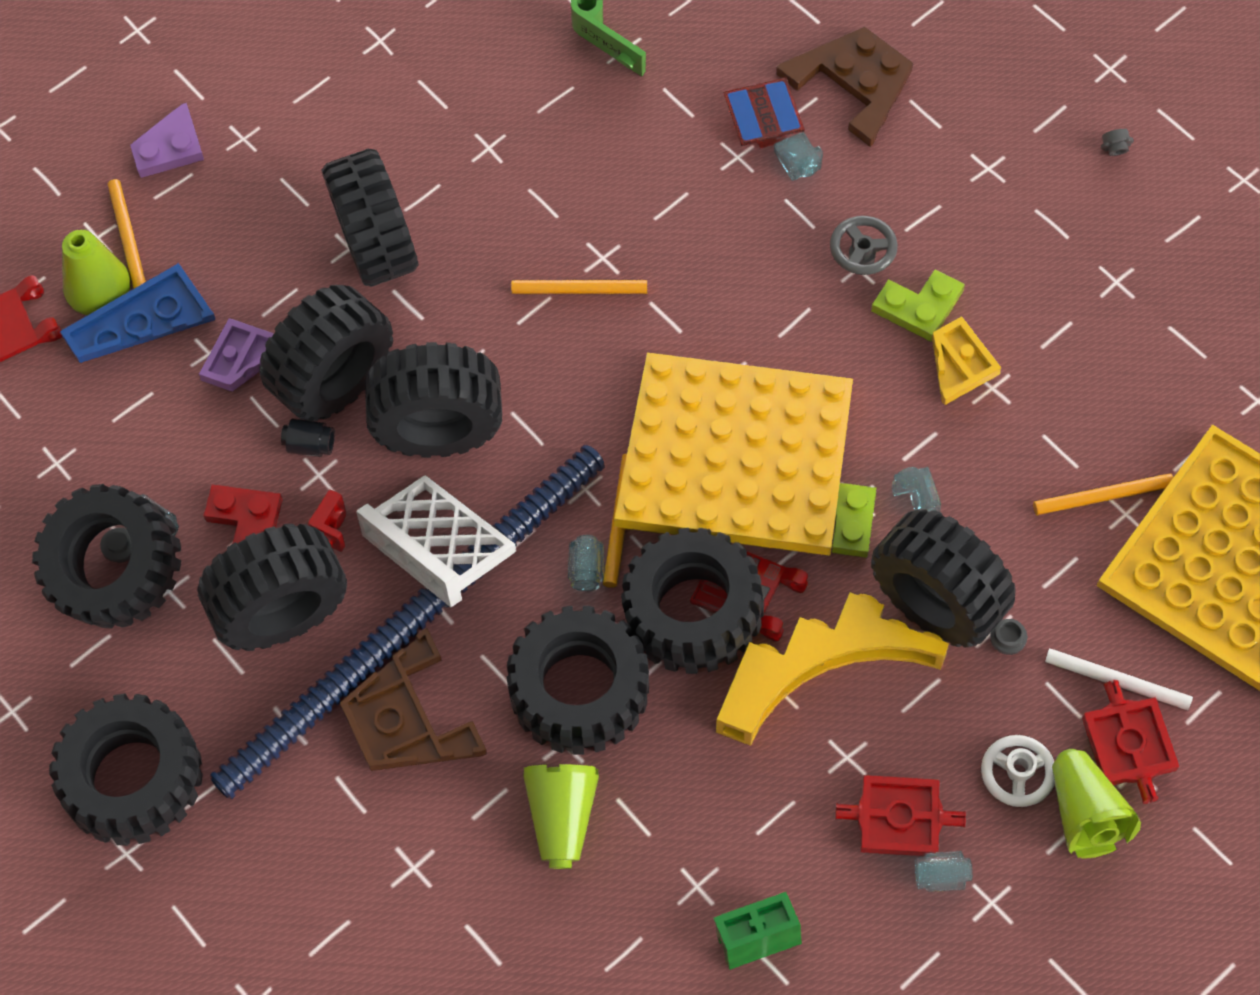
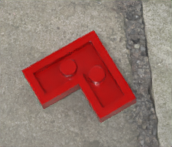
M212 484L204 518L206 522L237 526L233 543H239L250 534H258L264 532L266 528L276 527L283 499L281 493Z

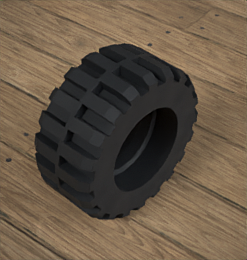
M368 148L326 163L321 169L322 175L362 283L365 286L373 287L414 272L419 266L415 248L396 193L377 150Z
M330 285L329 288L323 287L316 290V294L313 296L308 295L302 299V303L296 308L293 307L287 313L288 316L284 321H280L275 327V333L272 337L268 338L265 344L266 351L261 354L259 371L264 387L300 419L308 421L324 420L330 418L333 413L338 414L343 411L349 403L352 404L358 399V395L365 390L366 375L372 365L382 356L387 357L389 348L392 347L393 330L388 317L356 289L346 285Z
M426 342V345L417 346V344L407 345L406 349L399 350L397 348L390 351L387 357L382 356L366 375L367 429L381 446L385 445L390 451H401L403 455L407 456L421 455V458H431V456L437 455L449 457L453 453L463 454L469 452L473 447L477 449L483 446L486 440L490 441L502 424L503 414L499 371L486 355L481 352L476 353L473 348L467 346L461 348L455 343L447 342L446 345H439L436 342Z
M96 484L90 487V491L84 488L73 491L71 493L73 497L71 500L63 497L55 504L56 512L53 515L47 513L42 521L46 524L42 533L37 532L34 540L39 546L38 551H33L32 564L39 566V570L34 572L37 584L45 587L42 589L43 596L48 602L54 603L55 609L61 613L101 628L112 629L115 625L121 628L131 626L134 623L133 618L143 621L151 616L149 609L152 606L160 608L166 601L163 597L167 589L173 591L177 582L172 577L174 571H180L181 560L175 557V552L181 551L180 539L172 536L176 532L173 522L165 517V512L158 505L121 486L112 485L108 487L104 484ZM123 525L127 529L131 540L129 563L123 574L116 581L103 588L94 589L89 585L84 572V557L91 541L103 530L112 526Z
M920 509L908 512L873 550L871 569H873L875 580L880 583V589L884 595H888L891 599L890 602L897 609H900L908 620L919 625L920 629L924 632L934 633L940 636L944 642H950L952 646L956 647L963 646L966 648L981 644L1015 603L1016 588L1015 583L1012 582V575L1009 569H1005L1002 559L998 554H994L991 551V546L984 540L981 541L970 528L958 524L956 519L950 516L944 517L941 512L935 510L929 512L928 509Z
M283 524L280 528L273 526L264 529V532L250 534L245 537V540L228 546L227 551L223 554L219 553L212 559V564L205 567L202 577L199 579L197 589L199 600L217 639L235 650L242 648L245 651H254L255 648L266 649L271 648L272 645L277 643H286L297 635L301 636L307 633L311 627L321 624L327 615L334 613L337 609V604L342 603L347 589V579L323 532L306 524H299L298 526Z
M689 528L678 529L679 534L670 536L669 532L659 535V542L654 545L648 542L641 548L642 556H634L628 565L630 573L624 574L622 581V606L626 622L632 628V636L635 635L640 638L643 644V651H646L649 660L655 664H659L663 660L665 669L674 672L678 671L679 667L685 668L686 674H697V668L707 667L708 672L719 669L718 663L725 661L729 665L738 659L737 651L745 652L749 642L752 643V636L755 637L759 634L762 626L761 617L764 616L761 579L753 558L747 556L746 549L739 542L731 545L730 536L721 532L717 536L711 535V530L706 528H699L698 532H690ZM687 580H707L717 584L727 593V599L723 606L715 614L701 621H678L668 617L659 609L663 596L672 587Z
M572 605L562 607V613L554 615L552 611L542 614V622L537 625L536 622L532 621L524 628L525 638L517 637L512 646L513 654L508 656L507 685L514 714L518 715L519 724L525 732L532 731L533 739L543 745L546 741L551 742V749L563 753L565 747L572 748L573 755H584V748L594 747L596 753L606 750L605 742L612 740L616 745L625 739L624 730H634L639 723V714H643L647 706L649 667L647 655L643 654V644L640 638L635 635L632 636V628L624 620L617 624L615 623V614L606 610L601 615L596 614L595 608L592 606H583V611H573ZM584 655L596 658L606 664L613 673V684L606 694L594 702L584 705H569L557 701L545 691L543 681L546 673L554 664L564 658Z
M126 693L116 694L113 696L114 701L106 703L105 699L101 698L93 702L95 707L86 712L82 708L74 715L77 720L72 726L68 723L65 724L60 731L63 740L62 742H55L51 752L56 761H52L49 764V775L54 780L51 786L55 796L69 817L86 834L92 833L96 840L104 843L109 842L110 838H112L116 845L128 846L130 839L133 838L139 844L150 842V835L158 832L160 836L165 835L171 831L168 825L172 821L176 820L180 823L187 816L184 810L187 804L193 806L198 797L194 787L202 785L203 774L199 768L202 765V760L189 729L176 711H170L167 704L158 699L151 703L148 696L135 694L133 700H129ZM129 743H145L157 748L160 753L157 771L143 788L130 795L120 797L106 796L96 790L94 786L96 771L102 760L111 751Z

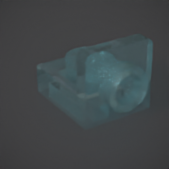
M804 132L774 144V152L792 181L800 177H809L821 169L823 151L820 146L813 148Z
M909 467L894 475L892 483L894 496L910 493L914 510L928 509L929 512L934 510L940 512L941 502L929 467L920 469Z

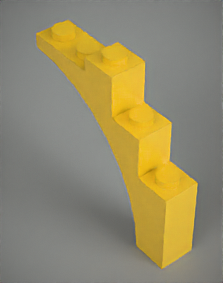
M850 592L835 630L829 628L821 620H806L800 617L784 655L780 654L776 648L770 645H756L749 642L717 717L716 733L751 746L763 722L781 700L808 680L831 669L855 662L876 660L914 662L941 670L949 643L944 642L940 636L934 633H920L909 629L905 623L899 620L882 619L883 604L870 595H856Z

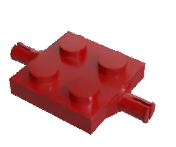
M1119 681L1106 682L1103 686L1110 704L1103 709L1086 712L1082 716L1097 766L1113 785L1137 783L1143 804H1148L1149 801L1150 803L1158 800V796L1152 779L1157 775L1175 772L1179 768V763L1157 699L1154 697L1140 701L1124 700Z
M864 775L862 797L859 805L836 803L835 820H858L861 831L862 853L937 857L939 853V834L942 826L965 828L966 811L943 810L939 798L940 780Z

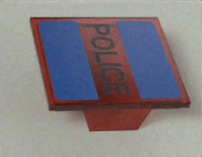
M786 77L723 92L741 146L757 143L760 148L783 143L788 135L805 132Z

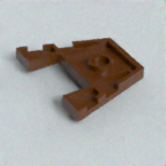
M863 27L780 63L777 66L776 75L798 91L818 72L822 71L867 106L849 122L848 130L871 147L877 138L881 126L884 125L894 101L896 102L912 72L913 62L869 29Z
M427 628L418 633L416 639L405 649L401 648L393 655V660L378 673L374 672L340 702L345 717L371 771L481 757L487 754L486 747L473 721L440 736H436L408 678L409 675L442 661L441 655Z

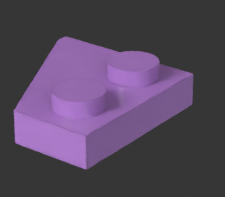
M187 103L181 104L130 144L140 178L204 160Z
M229 318L199 373L201 381L233 392L259 372L261 354L266 351L265 344L274 333Z

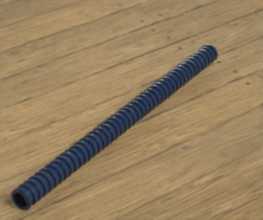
M583 445L580 448V452H575L572 455L573 459H567L564 462L565 466H559L556 469L557 474L551 473L548 476L549 481L543 480L540 483L541 488L535 487L532 490L533 495H526L524 497L525 502H518L516 504L517 509H510L508 511L509 516L504 515L500 518L501 523H495L492 527L511 540L517 547L516 542H522L525 539V534L530 535L533 532V527L538 528L541 525V520L546 521L549 518L548 513H555L557 506H563L565 499H571L573 492L577 493L580 491L581 485L585 486L589 483V478L593 479L597 475V471H602L605 468L603 458L591 446ZM497 544L481 545L480 553H493L500 547ZM475 545L468 546L467 553H474ZM453 564V571L459 576L472 568V564ZM476 580L472 582L470 586H473L476 583ZM467 587L461 590V593H465L468 590ZM421 588L418 591L417 597L413 595L409 599V604L404 603L401 606L402 610L400 612L396 610L392 614V619L387 618L384 621V626L379 625L376 628L375 634L370 633L367 636L368 640L366 642L362 640L359 643L358 649L353 648L350 651L351 655L349 657L345 655L341 658L342 663H336L333 666L334 670L332 672L327 671L324 673L325 678L323 680L319 678L316 681L315 687L310 686L307 688L308 693L306 695L301 694L298 696L299 701L297 703L293 701L289 704V710L284 709L281 711L282 716L280 718H273L271 726L265 725L262 734L256 733L253 742L251 740L245 743L247 747L244 750L239 748L236 757L230 756L227 765L221 764L218 773L212 772L210 777L213 784L226 798L233 799L236 796L235 791H242L244 783H251L253 775L259 776L262 773V767L268 768L271 765V759L277 760L280 757V751L286 752L289 749L287 746L289 743L295 744L298 735L304 736L307 727L312 729L315 726L314 721L316 719L321 721L324 718L322 715L324 712L330 713L333 704L338 706L341 702V697L346 698L349 695L350 689L355 690L358 687L357 683L359 681L363 683L367 679V674L372 675L375 672L374 668L376 666L382 667L384 659H391L393 651L397 653L401 649V644L406 645L409 643L408 638L410 636L414 638L418 634V629L423 630L426 627V622L431 623L434 620L435 614L440 615L443 612L442 608H448L449 606L429 589Z

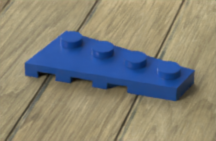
M178 263L60 331L79 363L216 319L210 307Z

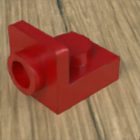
M329 489L308 522V526L323 532L331 547L339 552H342L345 548L343 534L336 530L342 525L346 517L342 495Z

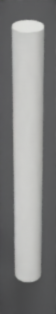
M1050 648L1045 660L1046 663L1105 683L1118 680L1120 688L1149 698L1156 697L1158 701L1187 711L1192 702V696Z

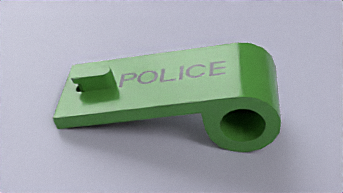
M571 0V20L574 31L627 68L643 76L646 72V52L603 24V0Z

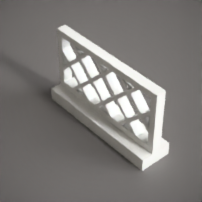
M426 475L374 509L369 504H366L356 511L362 536L450 607H453L462 600L461 590L516 552V546L511 540ZM424 490L432 494V500H414V497ZM430 510L429 518H411L412 511ZM436 510H453L454 517L435 518ZM393 511H405L404 519H388L386 516ZM452 527L451 535L433 536L434 528ZM459 527H475L477 533L476 535H458ZM427 528L426 536L410 537L408 535L409 529ZM497 544L500 547L493 553H480L481 545ZM475 545L474 553L455 554L456 546ZM431 546H449V553L432 554L430 549ZM453 564H472V568L459 576L453 571Z

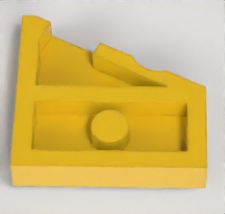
M963 317L933 332L932 342L941 401L944 405L1000 375L1001 366Z

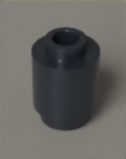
M294 418L290 420L289 425L284 424L281 432V445L286 446L287 453L322 457L323 454L331 455L335 441L334 427H328L324 422Z

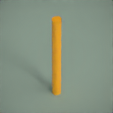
M113 179L107 185L133 288H136L145 283L146 280L120 180Z
M512 280L511 290L512 294H647V280Z
M623 454L621 459L603 585L609 588L617 587L625 528L614 527V518L627 454Z
M1169 473L1034 501L1033 508L1036 515H1042L1166 489L1174 477Z

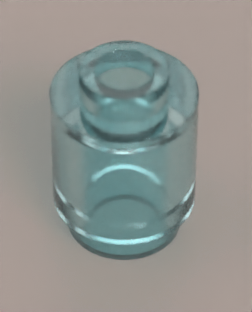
M581 535L569 543L568 579L571 581V587L579 591L596 590L604 579L605 546L595 536Z
M962 851L925 853L924 857L915 858V878L918 889L926 888L928 892L965 890L966 882L972 881L970 858H964Z

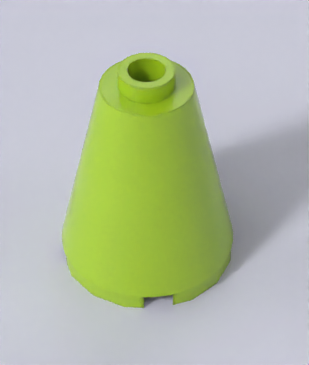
M75 230L64 238L62 242L63 293L66 301L75 311L88 316L130 291V275L127 268L94 234L87 230Z
M1067 749L1058 754L1052 765L1065 842L1069 852L1072 854L1075 851L1077 857L1082 859L1096 858L1117 850L1114 843L1125 838L1127 843L1134 839L1141 827V821L1137 813L1085 751Z
M559 764V767L547 768V765L524 767L523 777L541 861H548L550 869H571L572 862L580 861L599 779L598 769L593 766Z

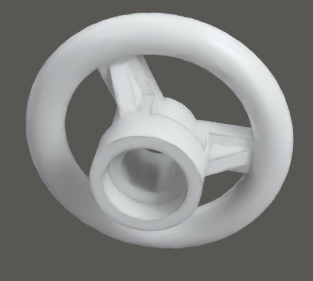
M1023 735L1003 737L994 742L983 756L981 774L984 784L996 799L1007 805L1027 807L1037 804L1050 794L1055 785L1052 770L1054 759L1049 750L1033 738ZM1020 746L1032 750L1037 755L1035 756L1031 751L1023 748L1013 750L1008 756L1001 753V751L1008 747ZM993 762L1005 769L1009 778L1013 780L1012 794L1004 791L995 781L992 771ZM1014 765H1022L1026 771L1018 772L1015 770ZM1044 766L1045 778L1042 785L1035 792L1025 795L1026 780L1034 775L1036 769Z

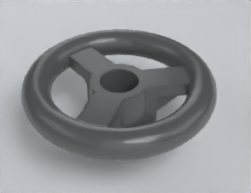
M855 216L844 220L835 228L830 238V250L834 260L843 269L855 274L870 275L878 273L887 268L897 254L898 243L894 231L882 220L871 216ZM857 226L873 227L879 230L885 238L872 239L867 235H863ZM845 232L852 239V245L849 249V260L840 249V240ZM887 250L884 257L875 262L876 252Z

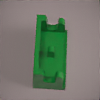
M787 892L713 917L718 942L723 946L729 970L802 944L801 924Z

